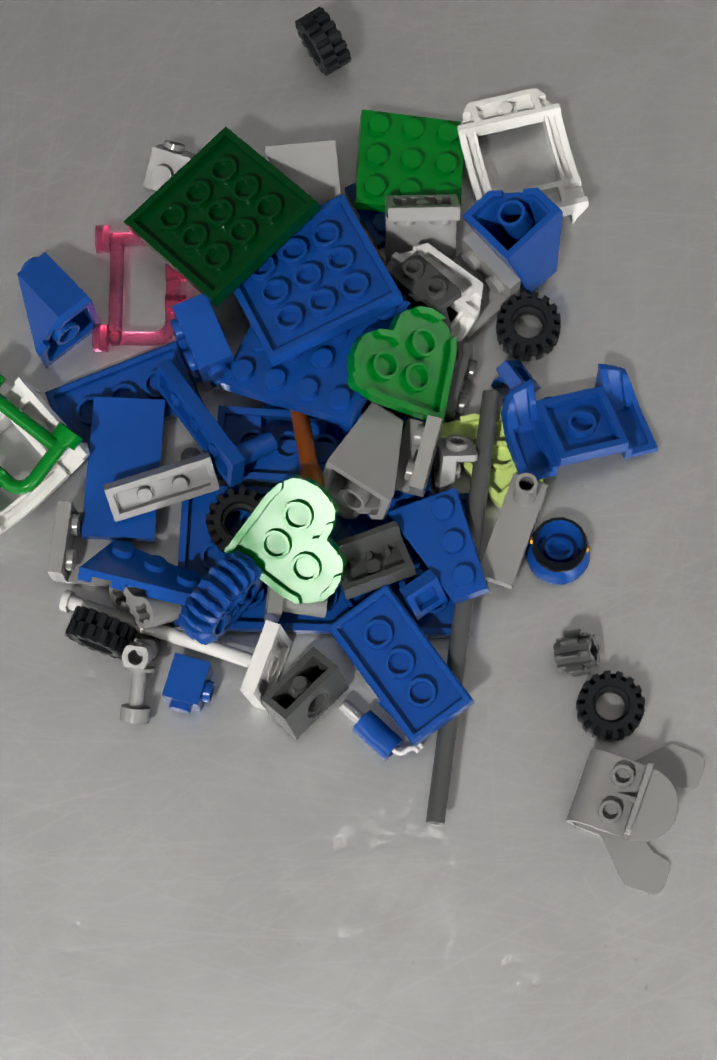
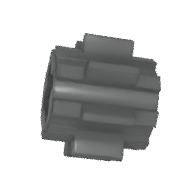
M581 629L564 631V638L556 639V643L553 645L554 660L557 663L558 670L562 671V673H572L573 677L590 674V668L598 667L597 663L600 662V649L595 635L587 634V632L582 633Z

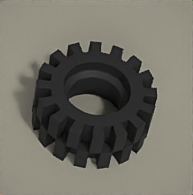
M322 7L314 9L295 21V27L298 30L299 37L302 39L303 46L307 48V53L313 58V62L324 75L328 76L351 62V54L347 49L346 41L342 39L340 30H337L335 22L331 21L330 15Z
M526 291L520 292L519 298H516L515 295L510 296L508 303L503 302L500 312L497 314V341L499 345L503 344V351L506 354L511 351L513 353L512 358L517 360L519 355L525 356L524 361H530L531 356H535L536 360H539L543 357L544 352L548 355L552 351L553 345L556 346L559 339L561 316L560 313L557 314L558 307L555 303L550 305V298L545 295L542 299L538 298L539 292L533 291L532 296H527ZM523 315H533L540 320L542 330L535 337H522L515 330L514 324L516 320Z
M239 487V491L234 492L233 488L227 490V495L223 496L220 493L216 496L217 502L215 504L211 502L209 506L210 513L206 515L207 529L214 545H217L218 550L224 553L225 548L235 536L226 527L228 517L238 510H244L252 514L264 498L263 496L259 497L258 492L254 490L247 492L245 487Z
M76 606L65 631V636L82 646L89 647L88 649L96 650L103 655L107 654L110 657L122 660L124 648L135 640L138 631L128 623L121 622L116 617H110L104 612L100 613L95 609H89L85 606Z
M609 670L604 671L601 675L597 673L583 684L576 702L578 722L581 721L583 730L592 733V737L595 739L600 737L604 739V742H611L612 739L617 741L623 740L625 736H630L635 731L643 718L645 697L641 695L642 689L639 685L636 686L633 683L634 679L632 677L626 678L622 676L623 672L617 671L616 674H611ZM614 693L622 698L625 711L621 717L615 720H607L598 714L596 701L602 694Z

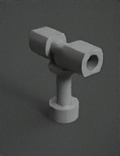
M140 634L124 648L122 662L126 670L132 671L129 703L121 705L120 721L130 724L149 723L151 707L144 705L147 673L155 672V667L149 664L157 658L161 649L160 639Z

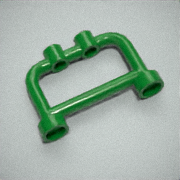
M0 374V387L2 386V384H3V383L5 382V380H6V378H5L4 376H2L1 374ZM0 393V412L48 449L30 474L23 480L14 479L0 466V488L2 487L12 494L24 495L32 492L41 484L65 450L69 447L75 451L83 438L62 422H59L50 433Z

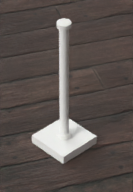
M70 590L64 591L59 604V609L67 613L71 610L74 611L76 606H85L89 609H95L100 613L104 612L110 617H116L121 622L128 623L140 633L247 667L248 669L240 691L254 707L265 711L267 709L260 698L279 681L293 642L282 626L268 620L265 621L258 643L252 654L215 641L207 645H201L198 641L192 640L186 635L185 631L166 625L143 629L137 625L131 614L77 597L76 593Z

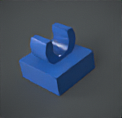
M505 360L496 369L501 377L496 378L491 384L493 389H500L504 384H507L510 393L531 379L535 392L541 388L520 360Z
M417 569V578L408 584L404 580L399 582V591L410 612L417 620L448 600L438 578L430 569L426 572Z

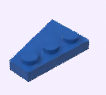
M456 487L387 512L392 520L398 523L400 531L426 566L436 575L441 586L455 604L490 592L461 497Z
M115 539L80 566L77 580L90 583L92 577L112 581L110 588L124 591L125 587H136L144 589L146 595L150 598L184 606L186 599L191 595L193 589L200 583L203 577L193 570L173 565L161 556L141 551L129 542Z

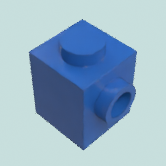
M179 653L174 654L162 693L165 701L170 703V709L190 714L191 709L202 711L204 702L210 703L215 689V682L211 681L214 672L211 662Z

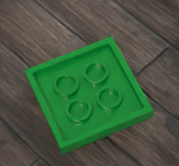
M362 109L359 125L354 209L385 212V195L456 194L461 212L463 152L457 131V126L461 122Z

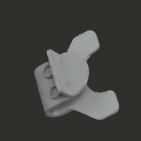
M676 744L667 745L635 761L607 751L591 749L566 822L595 834L602 839L622 882L626 886L650 895L658 894L665 886L670 871V863L667 859L656 854L647 842L661 837L671 828L677 817L679 807L675 788L693 790L699 785L705 767L704 758L698 752Z

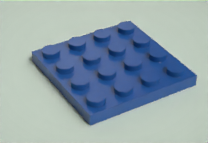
M344 194L319 205L321 209L233 291L272 367L404 303L401 292Z
M404 301V303L272 367L250 326L234 356V362L229 365L230 370L225 372L220 383L226 391L353 428L367 398L363 397L359 392L353 391L347 383V376L349 374L347 371L348 354L352 344L357 337L380 328L389 329L395 315L412 309L411 303Z

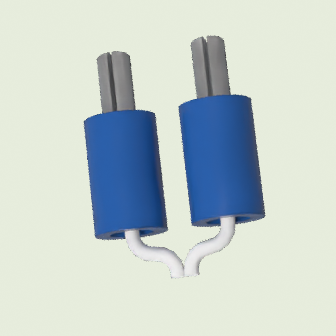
M348 699L341 703L340 710L356 723L352 731L385 761L393 754L402 756L410 751L418 753L424 747L421 742L416 747L410 745L403 750H398L404 740L373 711L369 710L364 714ZM379 700L377 704H379L389 714L387 709Z

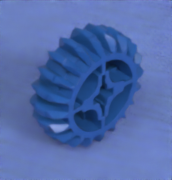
M237 550L234 553L227 554L224 559L219 560L213 568H210L209 572L205 577L201 578L200 583L186 599V604L181 608L178 622L186 635L192 640L198 641L201 645H207L218 640L221 635H224L234 625L239 617H242V614L250 606V603L262 587L263 581L259 579L261 568L255 563V560Z

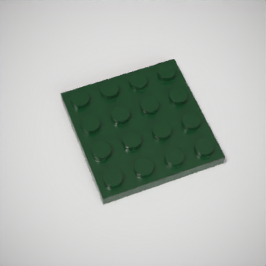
M225 127L123 222L134 235L217 307L321 208L314 198L230 129Z

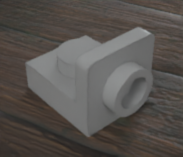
M461 435L439 438L432 466V480L438 493L454 488V481L460 478V462L477 461L478 452L471 438Z

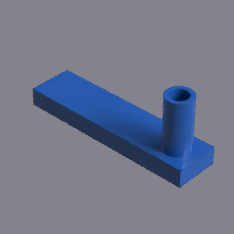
M170 358L157 363L155 387L203 452H209L212 464L230 488L243 482L245 465L278 450L277 442L270 432H265L235 446Z

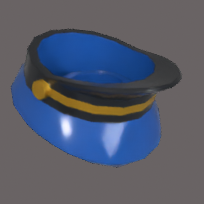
M564 517L551 518L544 521L531 535L526 549V558L532 572L542 581L551 584H567L578 579L588 567L590 545L582 527L575 521Z

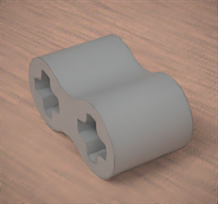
M109 586V597L112 605L119 611L130 613L137 625L143 629H149L179 619L181 605L150 598L146 595L144 589L125 587V590L121 591Z

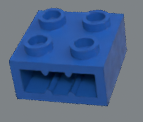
M203 294L173 305L175 319L170 320L180 350L184 353L188 363L187 366L195 384L202 381L206 392L213 389L214 391L224 390L220 382L225 372L230 370L229 365L234 362V357L209 300Z

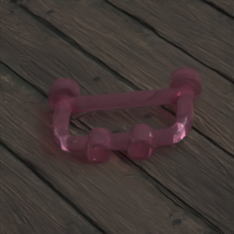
M96 225L95 228L96 253H110L108 324H93V353H108L109 346H156L164 344L174 336L170 320L175 319L172 306L187 300V295H180V283H187L188 281L166 263L165 324L163 328L154 332H122L124 246L147 245L132 232H112L111 225Z

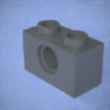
M312 647L260 699L271 718L297 740L349 687L339 667L316 648Z

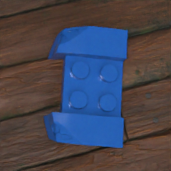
M598 364L595 387L536 401L532 380L529 379L505 397L501 411L506 444L519 475L531 473L539 480L556 476L559 467L616 453H622L623 458L628 459L658 452V446L641 411L629 376L624 368Z

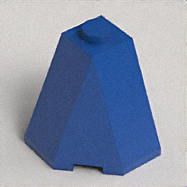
M539 188L523 189V192L504 193L503 190L488 191L462 215L473 231L521 279V286L530 295L557 271L563 212Z
M46 252L24 263L17 275L35 350L40 361L47 368L102 325L92 300Z

